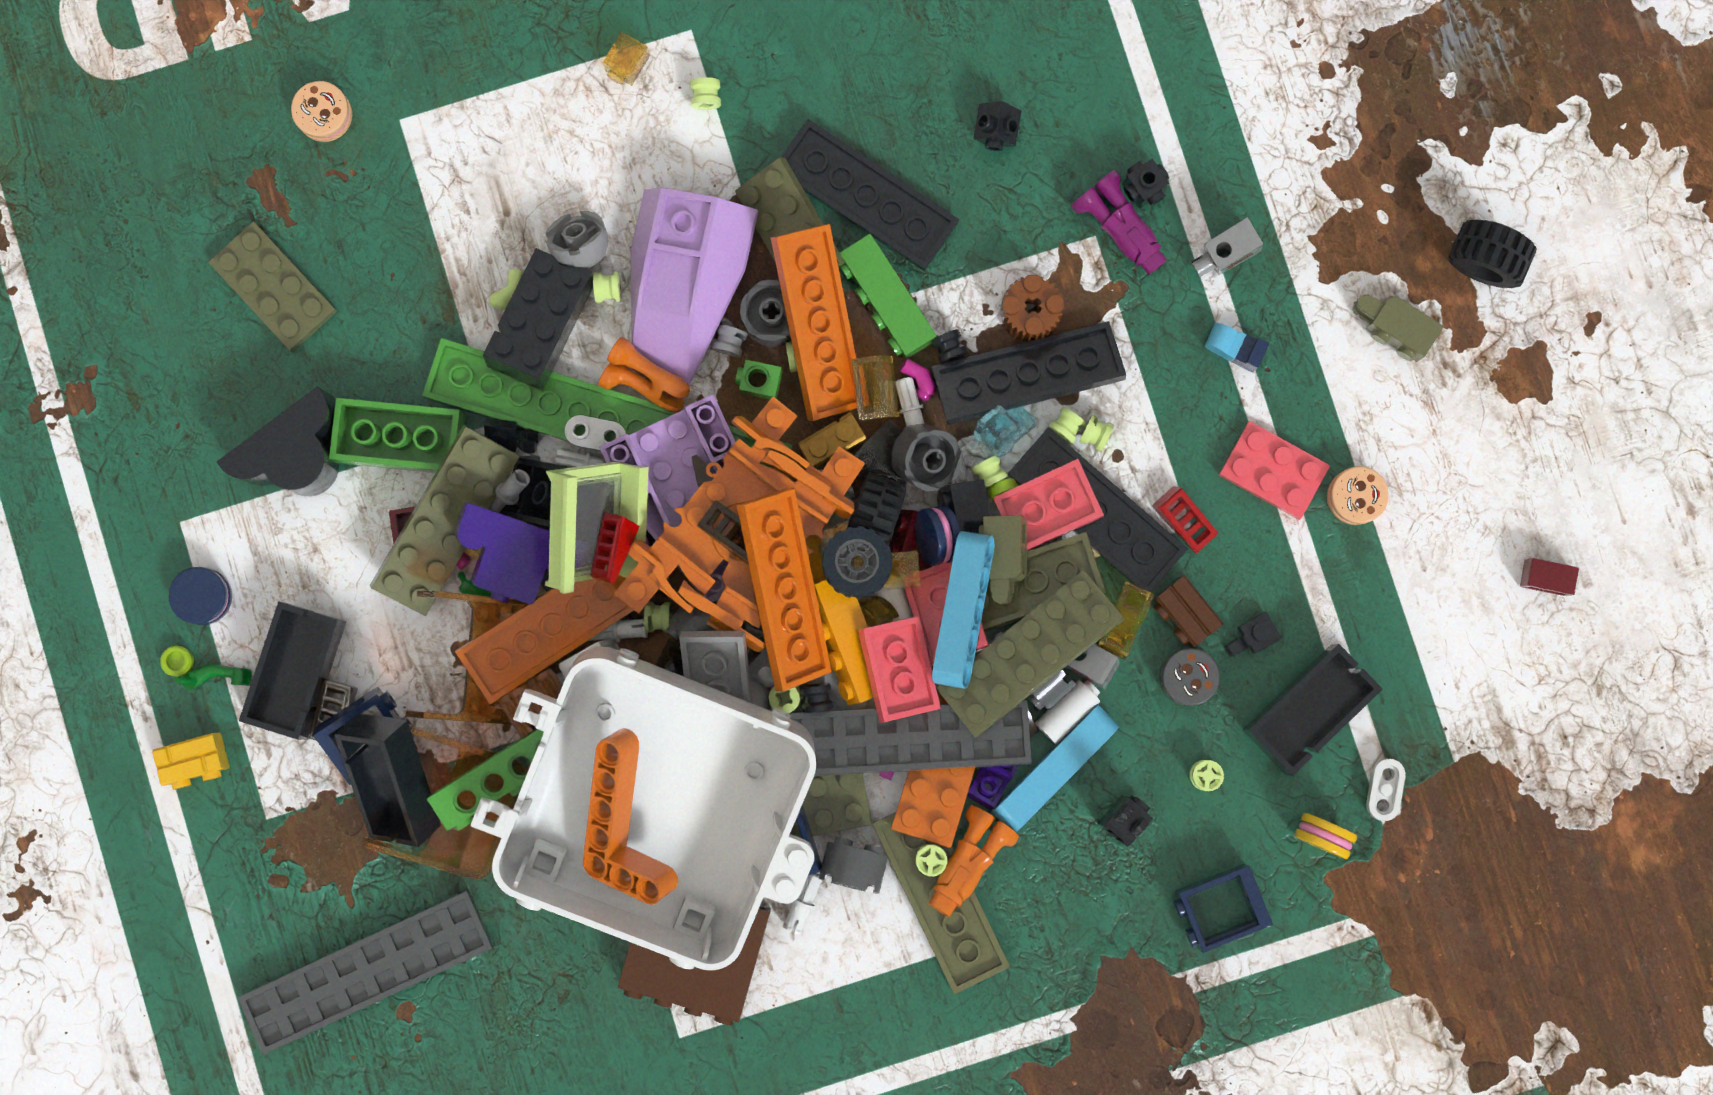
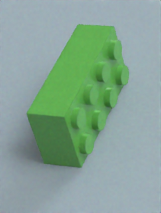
M336 398L329 459L338 464L436 473L463 425H465L466 414L456 409Z

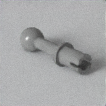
M518 469L513 472L505 483H500L495 489L497 497L489 510L500 513L506 505L516 504L519 500V494L530 482L528 474Z

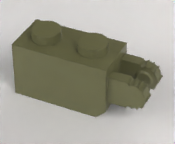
M1364 294L1353 303V313L1369 323L1366 330L1371 333L1370 336L1380 344L1386 345L1388 343L1396 348V353L1407 361L1414 360L1418 362L1424 358L1444 328L1443 325L1398 296L1388 298L1382 302L1375 297L1373 298L1372 295Z
M1021 515L983 517V525L979 526V534L992 535L994 537L995 547L989 576L990 592H992L991 599H993V602H997L1005 607L1014 601L1015 582H1021L1027 576V519Z

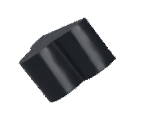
M317 386L219 459L217 464L228 475L253 485L266 486L275 484L280 488L301 496H315L325 492L333 485L339 472V464L329 459L336 399L333 395Z
M519 457L512 474L518 469L523 470L530 477V482L519 494V500L516 504L506 505L500 511V514L550 530L551 481L546 471L571 467ZM602 481L577 485L576 540L594 546L599 525L602 522L613 491L611 484Z

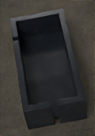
M535 248L498 323L500 332L494 331L483 353L487 367L544 390L593 289L592 271L583 267L560 265L559 261L552 254Z
M278 601L239 722L293 739L308 740L315 712H312L311 709L317 706L323 681L329 677L347 621Z
M1332 644L1265 707L1243 731L1285 775L1293 776L1313 757L1309 752L1303 751L1305 748L1310 752H1318L1383 689L1364 669H1355L1350 672L1348 669L1355 668L1358 663L1340 644Z
M358 713L334 735L342 758H349L344 765L369 838L387 842L396 840L398 844L419 847L441 826V823L427 800L431 792L408 720Z

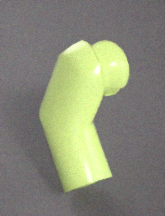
M509 270L508 285L500 291L492 293L489 302L493 308L506 309L524 273L523 271Z

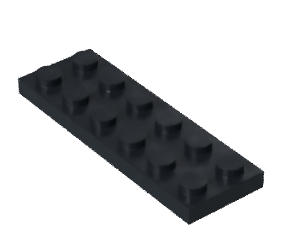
M807 119L782 155V157L786 158L806 193L867 234H871L873 238L924 272L959 223L957 217L809 119Z
M1109 321L931 366L947 425L1126 380V371Z
M1048 427L1008 472V476L1015 479L1019 485H1022L1079 459L1104 517L1075 529L1073 532L1076 535L1087 532L1092 549L1147 596L1188 548Z

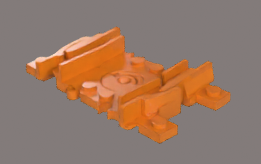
M772 397L752 423L743 416H736L731 423L755 441V444L750 448L738 438L724 456V467L722 469L716 462H711L707 465L706 474L714 479L703 482L684 507L675 508V512L679 513L682 518L680 525L671 527L664 522V532L651 547L642 540H637L631 545L628 553L638 564L614 594L639 614L658 589H660L688 613H691L696 607L710 614L706 624L716 631H745L741 628L744 620L759 628L761 620L749 565L698 528V523L716 500L739 516L738 504L786 488H795L805 542L810 535L823 539L822 529L828 523L833 513L842 519H846L854 512V502L844 495L865 463L838 446L822 472L811 466L808 461L779 441L797 418V415L775 397ZM760 463H763V464L769 465V466H771V467H774V468L778 469L779 471L783 472L784 474L788 475V476L791 477V478L789 479L788 477H786L785 475H783V474L780 473L779 471H777V470H775V469H773V468L767 467V466H765V465H762V464H760ZM716 467L717 473L712 474L710 468ZM720 513L710 527L716 529L725 516ZM730 521L721 534L726 537L735 524ZM737 535L732 541L735 544L739 541ZM807 547L808 555L813 554L814 551ZM724 559L729 562L721 576L725 588L717 603L714 604L706 599L704 595L716 582L710 575ZM678 565L686 578L699 590V593L696 592L685 580L683 581L678 593L690 604L686 603L667 581V578ZM745 631L746 646L756 652H761L765 649L766 644Z

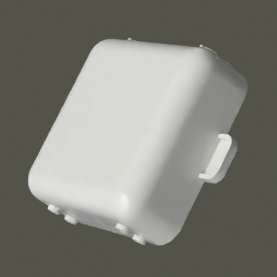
M609 647L588 649L573 662L557 699L534 690H524L513 720L521 723H530L536 729L544 731L514 808L510 809L505 804L481 797L470 826L501 838L492 862L493 876L501 890L509 896L516 898V902L519 905L535 911L543 908L670 957L669 960L672 963L685 969H693L694 967L703 970L722 969L730 965L739 956L763 897L784 904L795 901L800 896L813 865L814 851L811 844L802 838L790 834L816 770V756L812 737L802 724L790 719L791 715L783 710L773 708L770 711L638 659L639 655L631 650L621 648L618 651ZM531 702L543 706L540 714L528 710ZM622 728L633 731L639 740V754L627 846L670 866L678 877L677 888L652 905L646 904L592 878L583 867L596 746L601 740ZM487 812L497 814L499 816L497 821L494 822L486 819Z

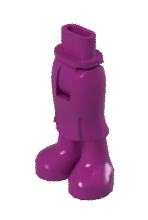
M1113 170L1101 179L1094 188H1090L1070 207L1077 214L1088 212L1094 216L1101 224L1100 228L1111 236L1119 250L1129 260L1134 262L1136 267L1141 265L1145 272L1150 275L1167 259L1159 250L1162 246L1157 242L1153 231L1138 216L1132 202H1128L1119 186L1121 178ZM1099 194L1104 196L1116 209L1113 213L1103 203Z

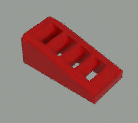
M1173 486L1152 505L1159 516L1196 554L1218 534L1217 530L1181 487ZM1178 500L1179 503L1169 511L1168 507ZM1186 508L1188 512L1177 520L1175 517ZM1194 517L1197 521L1185 530L1183 527ZM1203 527L1205 531L1193 540L1191 536L1199 528Z
M605 512L600 526L590 577L611 584L615 583L639 530V525L623 516Z

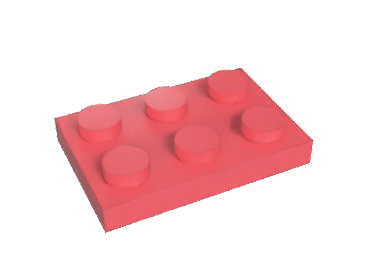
M1248 421L1218 476L1300 520L1330 465Z
M1079 459L993 497L1001 516L1021 515L1027 519V551L1104 517Z
M945 562L902 578L913 617H920L931 666L934 665L952 562ZM982 621L976 651L989 645Z
M919 616L858 630L879 723L941 709L936 685L932 680V668Z

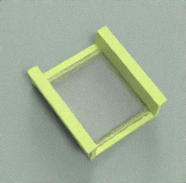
M615 461L546 471L551 481L549 580L545 581V586L558 589L560 593L565 594L574 592V582L594 579L590 577L600 526L605 512L623 516L639 525L640 527L633 543L637 540H642L646 543L649 467ZM629 553L618 574L623 577H628L638 564L637 561L630 557Z

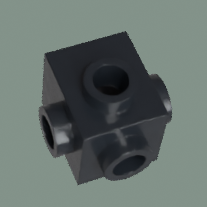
M1003 101L979 104L973 139L985 144V149L991 151H1002L1003 147L1016 146L1022 111Z
M1153 159L1145 164L1141 160L1127 170L1128 175L1123 182V189L1129 200L1133 203L1135 202L1139 209L1148 203L1150 206H1153L1166 196L1165 191L1170 184L1168 182L1169 175L1161 164L1157 165ZM1146 176L1151 184L1145 183L1143 178Z

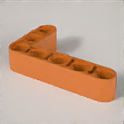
M622 728L601 740L596 746L583 867L592 878L646 904L652 905L677 888L678 877L670 866L627 846L639 754V740L633 731Z

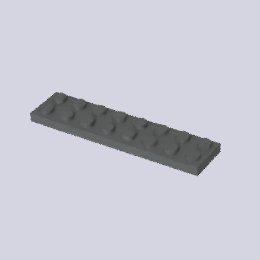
M1027 700L1019 703L977 738L971 734L949 704L940 705L941 709L884 723H879L876 709L789 713L791 715L790 719L802 724L812 737L816 756L814 776L1028 765L1032 763Z
M469 890L237 998L262 1055L490 950L494 945Z

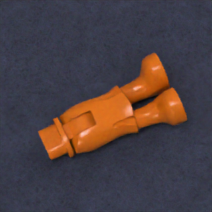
M973 805L968 807L965 814L966 820L969 823L967 832L962 840H958L957 848L948 860L945 870L939 874L936 886L933 888L935 893L928 903L947 917L951 916L956 907L960 908L963 902L973 893L985 870L993 864V858L1004 846L1013 847L1019 839V835L1005 823L997 821L982 849L977 847L976 845L995 818L988 812Z

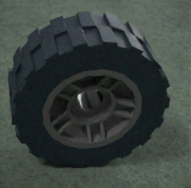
M851 526L847 527L844 531H838L833 538L829 539L823 551L822 568L826 580L837 593H841L848 598L856 597V599H860L865 596L874 595L875 592L883 588L892 571V556L889 545L886 544L885 539L881 535L876 534V531L865 529L862 526H858V528H852ZM857 556H860L863 561V565L860 568H854L851 565V560L857 558Z

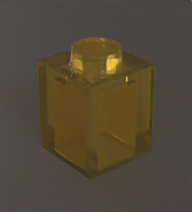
M620 32L603 61L605 70L608 72L607 76L620 85L625 82L633 86L650 57L648 46Z

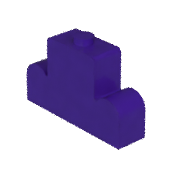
M465 501L456 524L455 535L459 543L468 549L475 550L481 548L471 582L476 587L491 591L490 597L508 603L509 599L512 598L527 604L534 603L545 570L549 573L550 530ZM576 539L575 568L580 567L588 545Z

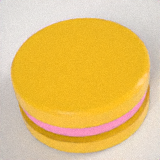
M1309 813L1302 814L1300 820L1303 822L1299 824V829L1296 828L1294 837L1346 860L1349 858L1351 852L1348 850L1352 849V843L1355 844L1357 840L1356 834Z

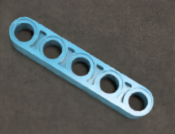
M961 531L957 537L932 671L934 684L966 689L969 685L994 554L995 541L992 535Z
M1097 704L996 805L991 813L999 821L1017 832L1118 730L1120 725Z

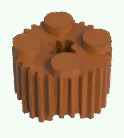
M1028 275L1025 279L1021 277L1020 281L1015 280L1014 285L1011 284L1009 289L1006 290L1000 308V315L1003 317L1002 323H1006L1005 330L1009 329V334H1014L1015 339L1020 337L1021 340L1027 338V341H1030V339L1036 340L1037 338L1048 337L1057 328L1063 315L1064 299L1062 294H1058L1059 288H1054V283L1049 284V279L1044 281L1042 276ZM1026 304L1036 305L1039 313L1037 314L1034 311L1030 314L1027 313Z
M551 668L523 683L522 686L498 699L503 711L521 738L533 732L535 728L530 723H521L513 720L524 690H534L555 699L559 696L563 684ZM531 702L528 710L540 714L543 706Z

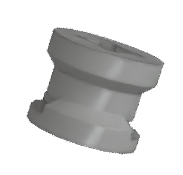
M719 325L717 329L719 336L717 341L713 342L712 349L724 355L741 358V344L746 340L748 334L731 326Z

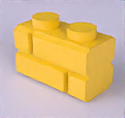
M210 733L153 749L152 751L161 786L172 785L173 790L192 785L190 779L202 776L203 781L222 777L221 771L230 767L221 733Z

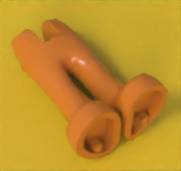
M620 337L610 350L607 358L610 363L601 374L598 386L609 390L619 384H624L635 389L659 407L674 413L680 412L685 404L683 398L687 397L690 392L688 383L683 381L682 377L672 374L648 360L636 350L629 340ZM638 372L644 374V375H645L646 377H648L650 380H648L647 378H645L644 376H642V375L639 374Z

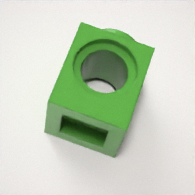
M745 360L744 368L738 367L735 385L740 386L739 391L742 395L770 400L772 397L777 399L783 373L782 367ZM755 373H762L766 376L767 380L763 386L754 387L749 383L751 376Z

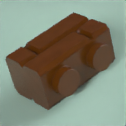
M1185 575L1178 578L1152 599L1156 603L1153 607L1154 611L1162 621L1169 620L1176 628L1173 634L1183 646L1189 644L1191 648L1197 646L1224 624Z

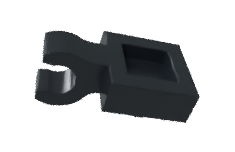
M487 418L485 421L484 436L513 452H516L518 447L522 452L535 453L536 443L539 442V432L531 429H517V422L492 418Z
M1265 611L1237 627L1242 636L1228 643L1224 648L1230 657L1239 654L1248 647L1253 654H1256L1282 637Z

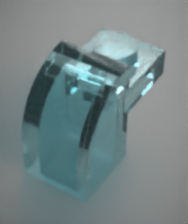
M997 405L978 420L974 436L997 458H1000L1011 452L1014 444L1035 428L1038 420L1023 407L1005 410L1002 406Z

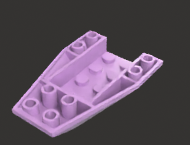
M662 187L644 189L631 246V343L648 360L668 372L682 377L683 381L690 385L745 272L759 211L719 197Z
M712 394L686 406L684 410L630 435L625 434L599 446L606 463L618 461L635 466L649 467L646 529L657 540L664 532V522L671 527L680 525L682 518L679 513L675 512V508L684 507L699 489L691 456L698 455L706 465L716 462L722 469L724 467L723 458L734 445L735 439ZM716 467L710 468L713 474L717 473ZM742 529L737 534L739 540L743 536ZM724 559L710 575L716 582L704 597L711 602L718 600L725 588L721 576L729 562Z

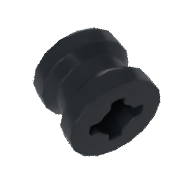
M959 329L944 333L931 341L933 347L939 351L938 359L940 364L954 361L969 352L967 347L962 345L960 341L961 333Z
M817 683L799 687L800 694L804 696L805 702L802 705L803 713L821 712L834 708L833 701L829 699L831 683Z

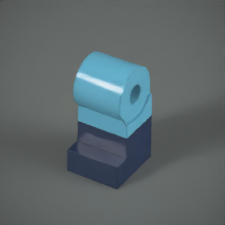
M1215 323L1205 343V347L1212 353L1253 373L1258 369L1270 343L1260 338L1255 339L1242 332H1237L1227 325Z

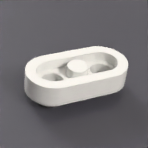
M583 415L572 417L565 426V436L571 444L576 447L600 452L599 446L608 443L605 440V435L608 432H615V439L627 434L625 429L616 422ZM580 425L585 426V433L582 436H577L575 434L576 427Z
M1394 759L1379 760L1372 768L1366 808L1370 816L1376 820H1392L1400 810L1405 782V769L1400 762ZM1386 768L1392 773L1389 780H1385L1382 776V772ZM1380 799L1386 802V808L1382 811L1377 808V802Z

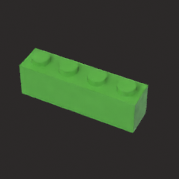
M872 235L865 236L840 252L845 261L844 264L839 266L840 271L847 280L853 279L858 287L854 289L858 299L863 305L869 304L874 312L871 315L873 322L880 331L885 329L891 339L887 340L893 353L896 356L901 354L905 360L932 344L931 341L937 335Z

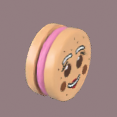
M325 81L310 82L301 87L292 100L291 113L295 124L307 137L315 141L329 142L336 140L348 130L351 124V104L343 92L332 83Z
M1363 466L1351 467L1342 471L1333 478L1327 490V503L1330 511L1337 519L1350 525H1361L1378 518L1385 510L1389 498L1388 487L1383 477L1375 470Z

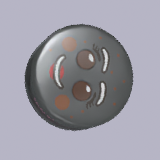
M1186 648L1173 652L1165 659L1160 669L1159 680L1163 692L1170 700L1180 705L1194 706L1208 701L1215 694L1220 682V673L1215 660L1208 653L1196 648Z

